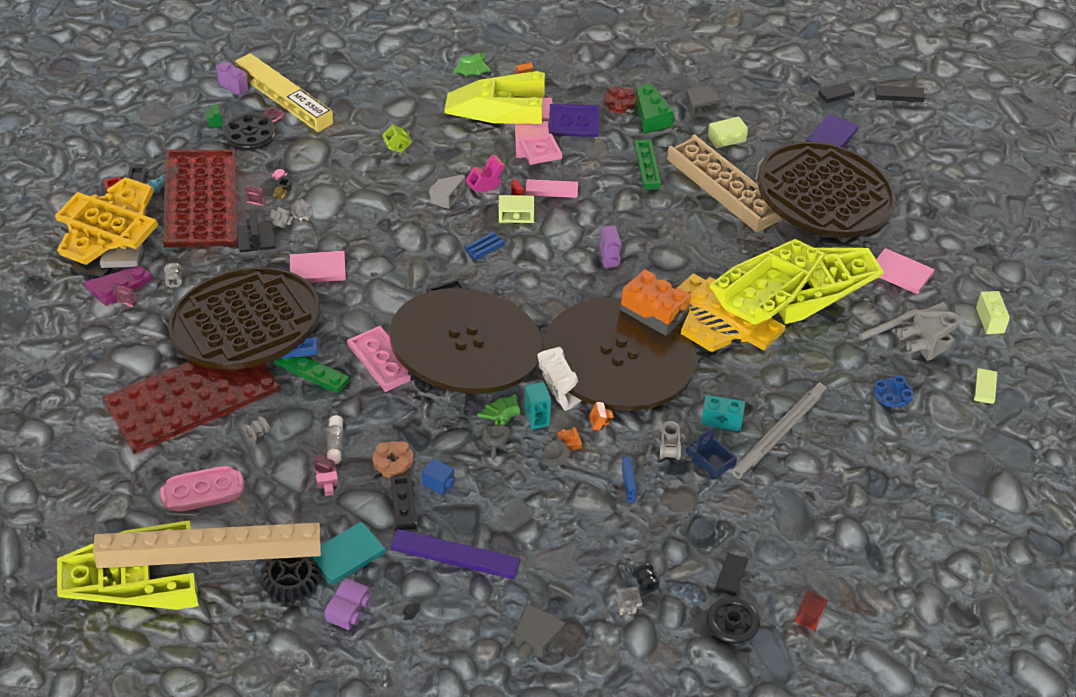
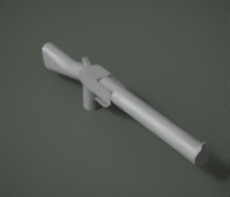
M941 302L927 309L917 310L915 308L898 318L865 332L858 333L859 338L863 341L900 324L912 325L913 322L911 321H914L916 312H947V306L944 302Z

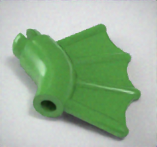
M480 52L472 56H461L460 63L453 70V73H461L465 76H480L482 73L491 72V69L483 62L486 58L485 54Z
M514 394L506 398L499 397L496 402L486 404L485 409L478 413L477 416L495 420L496 426L507 425L511 418L520 414V409L517 405V395Z

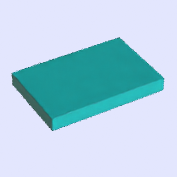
M361 521L320 545L321 556H313L314 561H317L322 575L331 585H334L384 555L386 549Z

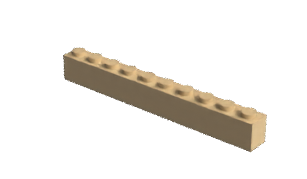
M300 523L95 534L93 554L96 568L321 556L320 524Z

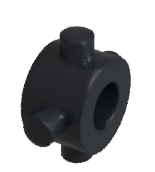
M416 603L413 605L408 604L402 612L404 620H412L417 615L418 609L416 607L418 605Z

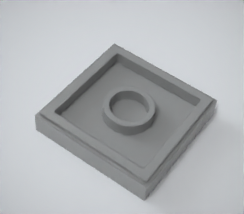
M143 244L137 249L117 247L107 250L102 254L100 260L101 268L137 267L142 254Z

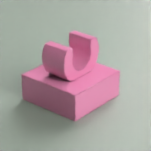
M337 471L316 475L317 488H324L325 497L334 495L333 486H338Z

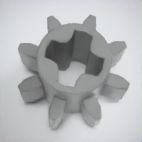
M280 207L277 208V211L272 210L270 218L273 219L272 224L285 228L286 224L290 225L293 217L289 216L291 211Z

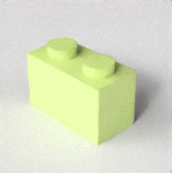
M740 117L710 123L708 138L716 148L745 142L748 127Z
M499 195V223H534V196Z
M981 292L976 309L986 334L1005 333L1010 316L1000 292Z

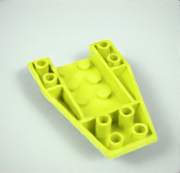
M794 239L732 267L712 282L710 288L725 310L756 325L774 316L796 298L825 257V253Z

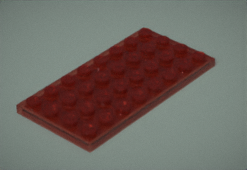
M235 149L166 150L164 247L237 246Z
M188 361L103 396L102 401L131 451L135 454L281 391V388L265 364L244 369L228 370L208 368Z

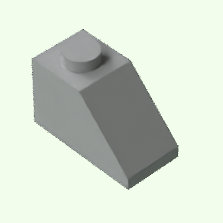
M465 175L438 179L429 190L431 203L449 209L465 190Z

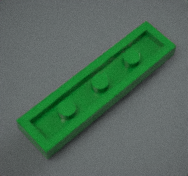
M635 140L634 147L643 189L661 188L652 141Z
M305 356L274 360L276 366L337 394L349 383V376Z

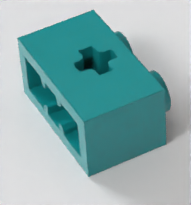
M544 382L525 386L524 412L531 430L550 426L551 398Z
M706 395L701 425L741 431L745 401Z

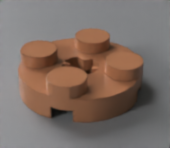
M404 441L379 443L372 457L374 469L381 472L382 476L387 478L405 475V472L409 468L411 470L414 464L413 452L409 448L408 443ZM390 458H397V459H395L396 461L391 462V459H390Z

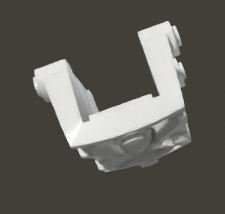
M556 347L537 354L539 368L543 371L542 375L546 384L564 411L571 409L582 401L568 393L576 386L578 378L567 364L562 348Z

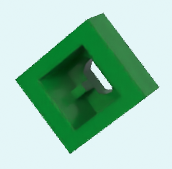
M218 104L211 105V109L205 110L209 128L221 127L222 120Z

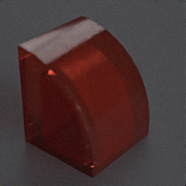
M807 591L798 610L795 622L816 631L824 616L828 600Z

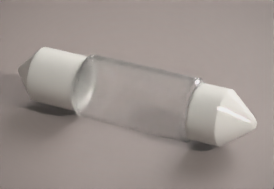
M338 415L330 417L327 430L326 454L327 461L332 466L337 465L341 461L343 453V419Z

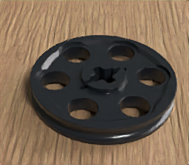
M255 113L243 114L231 119L224 129L228 144L241 150L262 148L271 143L276 134L274 122L265 115Z

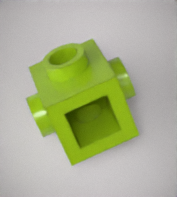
M394 124L382 135L388 148L392 151L396 150L401 154L412 143L409 137L410 133L405 128H399Z

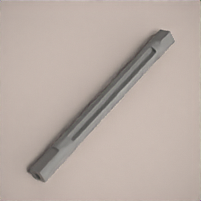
M819 382L814 388L810 389L745 455L744 459L734 468L732 474L737 479H741L821 399L827 387Z

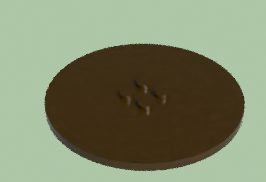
M821 142L787 144L769 153L762 161L758 171V188L767 205L790 224L808 232L838 238L867 235L885 225L894 210L895 193L886 175L865 157L837 145Z
M270 267L236 269L211 277L188 291L171 312L168 322L169 336L177 352L197 365L228 370L255 367L287 355L309 338L319 322L321 312L320 301L314 287L303 277L290 271Z
M440 289L423 293L410 299L395 313L391 321L389 333L390 345L394 355L410 373L433 386L460 393H492L520 384L536 370L539 365L537 354L542 352L543 349L541 333L528 314L515 304L499 296L471 289Z
M595 299L576 304L560 313L550 323L544 336L543 351L556 347L562 348L567 364L578 378V383L568 393L589 404L595 405L596 402H602L606 409L619 411L654 408L680 395L687 388L693 377L696 366V352L692 340L681 334L682 326L678 324L665 336L621 311V299Z

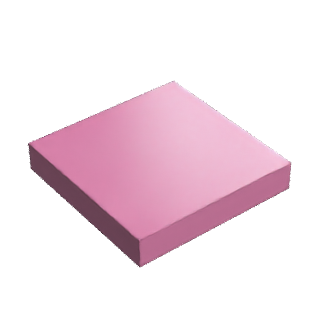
M552 134L520 139V146L530 165L562 159V152Z

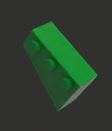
M650 83L637 87L636 106L640 115L643 135L673 127L674 110L653 84Z

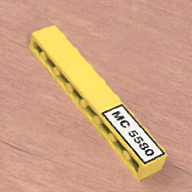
M249 53L235 61L236 68L245 71L248 83L315 131L319 132L333 124V112L330 108L300 89L299 86L293 84L279 72L273 70L259 58Z

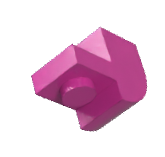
M491 155L484 169L472 168L466 182L474 191L487 192L495 189L502 181L499 175L504 169L505 164L497 156Z

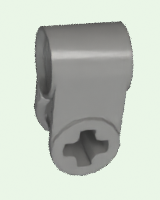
M667 421L662 426L659 459L671 457L680 460V426L676 422Z

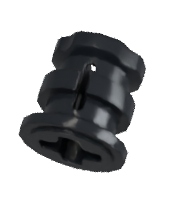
M651 564L640 565L633 571V576L637 578L643 593H651L660 585Z

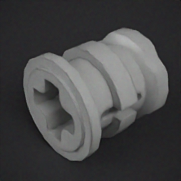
M169 263L164 267L165 282L168 287H179L182 284L183 268L180 264Z
M261 416L256 419L257 421L253 420L249 425H243L245 436L253 443L257 441V437L260 438L264 433L270 431L269 424Z

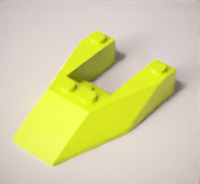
M534 71L475 81L449 92L444 112L489 123L542 124V98L545 97V73Z
M816 248L824 252L825 257L807 281L811 289L800 291L792 302L778 312L783 322L788 324L801 321L884 275V271L870 249Z
M189 520L124 530L119 533L192 529ZM94 543L57 558L58 597L174 610L199 606L198 588L194 573L150 580L149 565L96 568L93 554Z

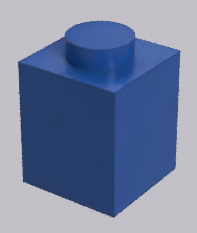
M435 459L422 472L423 486L441 495H444L448 489H452L456 481L454 468Z

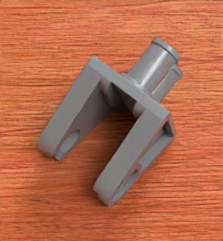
M916 312L913 324L897 329V336L900 338L899 340L911 338L913 341L906 343L907 351L910 354L920 351L924 358L929 361L953 345L954 338L949 333L958 327L960 318L953 312ZM945 320H953L955 323L950 324L945 322ZM942 337H946V338H948L949 340H948V341H943V340H941V338H942Z

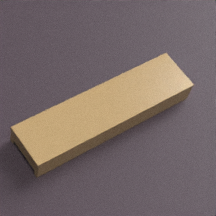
M695 134L692 135L690 140L678 146H669L667 160L756 233L783 220L763 200L757 183ZM739 177L743 179L744 184L739 180Z

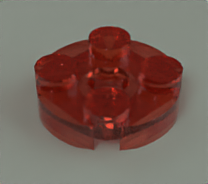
M612 86L604 95V105L608 106V110L615 113H625L628 109L631 111L636 106L635 91Z

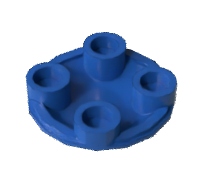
M898 375L894 378L878 380L875 383V398L885 406L893 408L903 407L913 399V389L905 382L903 376Z

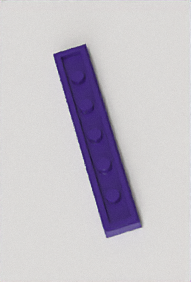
M397 529L391 544V550L513 580L520 565V558L400 529Z

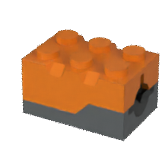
M644 269L623 287L620 310L666 336L687 317L691 294L679 288L673 289L671 283L666 280H657L655 274Z

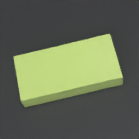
M977 369L975 401L994 404L997 382L996 371Z

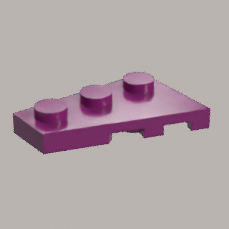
M139 265L83 283L91 294L107 306L151 281L152 276Z

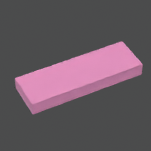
M527 179L526 195L577 198L578 182Z

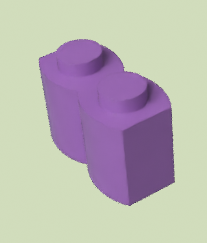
M225 61L216 66L220 86L229 89L236 95H241L248 91L245 71L235 68L233 64Z
M602 227L599 250L605 268L618 267L621 261L619 252L621 251L622 244L617 227Z
M345 578L325 610L326 621L350 630L353 625H357L361 618L360 612L364 607L367 608L371 602L372 596L370 595L369 587Z

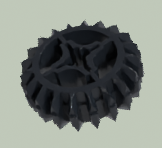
M313 556L274 558L271 561H266L265 567L262 568L261 583L263 590L267 592V596L273 598L276 603L281 600L284 605L287 601L294 605L296 600L302 603L303 597L310 599L311 593H316L317 586L320 584L321 573L317 561H314Z

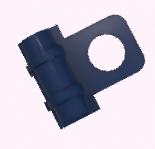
M712 427L703 432L698 437L697 442L690 444L686 448V453L692 457V461L698 467L704 468L712 477L717 478L736 465L737 457L721 444L716 437L713 438L714 428Z

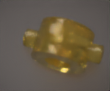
M279 186L274 190L273 196L283 199L287 191L282 186Z

